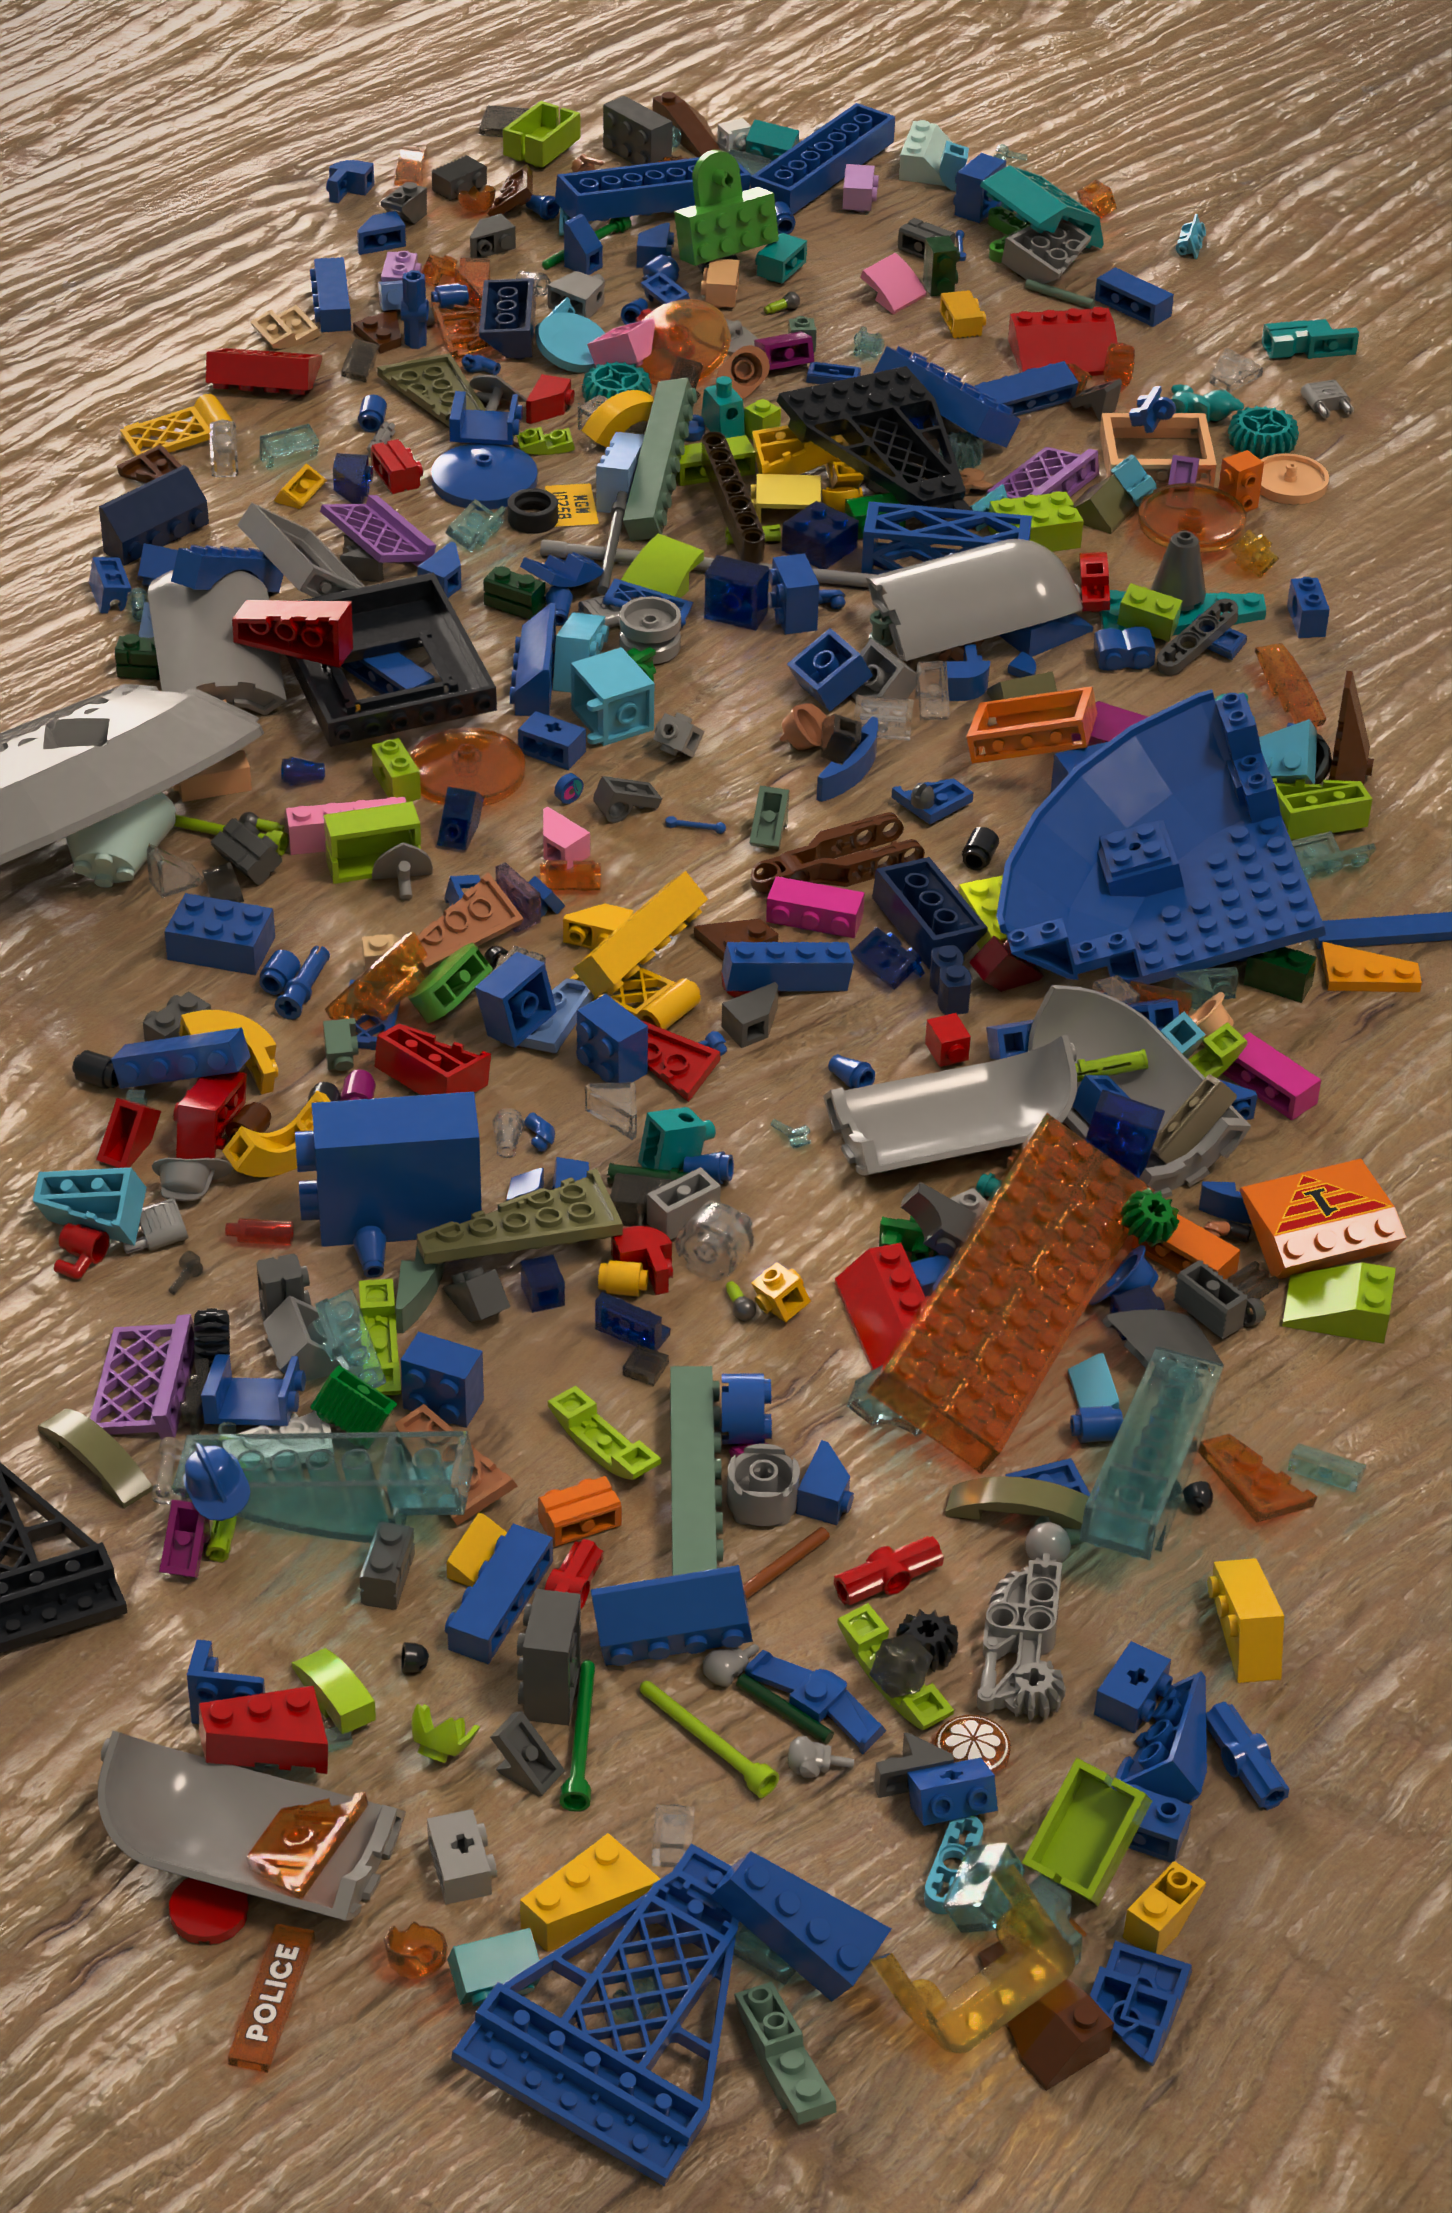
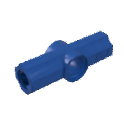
M415 270L403 273L401 320L404 321L405 345L409 346L410 349H420L427 345V321L429 316L425 274Z
M1224 1701L1214 1705L1206 1713V1728L1221 1749V1758L1227 1772L1233 1778L1240 1777L1259 1807H1265L1269 1810L1279 1806L1288 1797L1290 1789L1271 1762V1753L1266 1740L1259 1733L1252 1734L1233 1704H1227Z

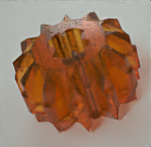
M1125 343L1110 344L1104 365L1105 383L1120 378L1122 386L1130 384L1135 364V350L1133 346Z

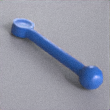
M957 230L955 237L958 239L960 261H965L966 253L963 252L965 233L962 230Z
M669 816L665 819L666 826L669 828L684 826L715 830L718 834L726 831V826L722 822L717 824L677 820L674 816Z

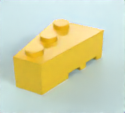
M788 425L752 431L753 448L756 453L755 461L759 474L800 475L837 459L811 441L802 443Z
M1257 1559L1213 1562V1576H1209L1207 1580L1209 1597L1211 1599L1214 1598L1237 1683L1281 1680L1284 1614Z
M607 1833L520 1899L521 1929L530 1928L534 1941L546 1952H550L564 1946L648 1893L653 1884L660 1880V1878Z

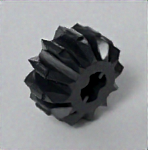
M217 1308L198 1310L194 1315L195 1362L198 1366L211 1368L215 1355H230L229 1314L226 1310H217Z
M919 1609L916 1616L906 1614L903 1623L899 1624V1628L896 1630V1649L909 1665L916 1664L919 1672L923 1667H929L933 1672L936 1671L938 1665L948 1667L951 1658L955 1657L958 1651L957 1626L951 1624L949 1615L938 1617L936 1610L931 1614H925L921 1609Z

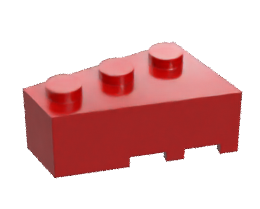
M397 1024L377 1035L374 1067L420 1095L460 1092L475 1093L488 1086L491 1053L482 1051L480 1055L463 1050V1044L454 1042L450 1046L436 1041V1035Z
M233 1072L198 1077L196 1084L191 1090H187L185 1097L176 1103L173 1113V1120L177 1122L176 1158H215L216 1150L224 1149L226 1139H222L226 1131V1126L246 1103L247 1073Z
M314 1686L199 1703V1735L206 1763L255 1767V1762L278 1764L279 1770L291 1771L292 1766L315 1768V1773L328 1774V1741Z

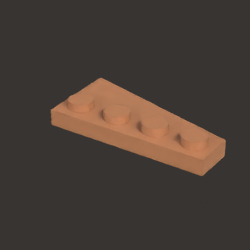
M488 872L481 878L479 883L467 890L459 901L447 908L439 919L433 921L408 943L406 951L424 974L436 968L443 960L463 946L474 943L477 947L521 925L524 918Z
M425 1404L394 1423L457 1526L518 1487L508 1474L503 1473L489 1458L478 1452L464 1437L459 1436L451 1426Z

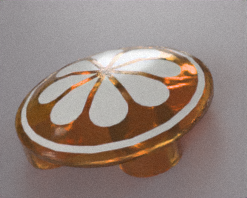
M977 1715L955 1717L942 1725L935 1737V1746L951 1753L954 1763L981 1757L993 1773L1004 1769L1008 1765L1011 1751L1009 1737L999 1724L988 1718Z

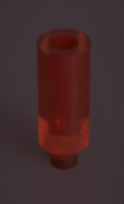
M239 1218L238 1223H226L225 1235L237 1237V1242L292 1246L294 1222Z

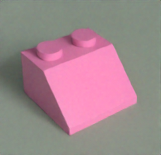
M654 317L613 328L588 343L587 345L595 366L597 364L605 365L606 362L615 363L616 361L617 363L626 362L628 365L636 364V367L642 365L643 359L651 355L655 328Z

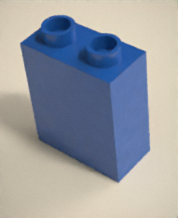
M474 1092L312 1103L313 1130L295 1132L298 1172L316 1171L317 1180L298 1181L301 1221L320 1220L322 1247L353 1245L356 1232L365 1226L380 1228L386 1236V1242L417 1240V1234L451 1221L461 1224L471 1220V1214L482 1210L480 1138Z

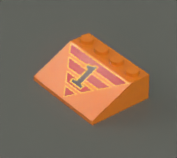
M1361 1158L1244 1186L1239 1189L1273 1281L1290 1277L1293 1274L1316 1271L1392 1252L1407 1238L1395 1206Z

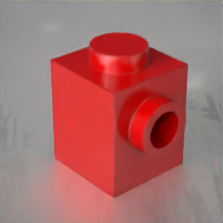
M957 1013L927 1019L925 1044L939 1067L968 1061L971 1036Z

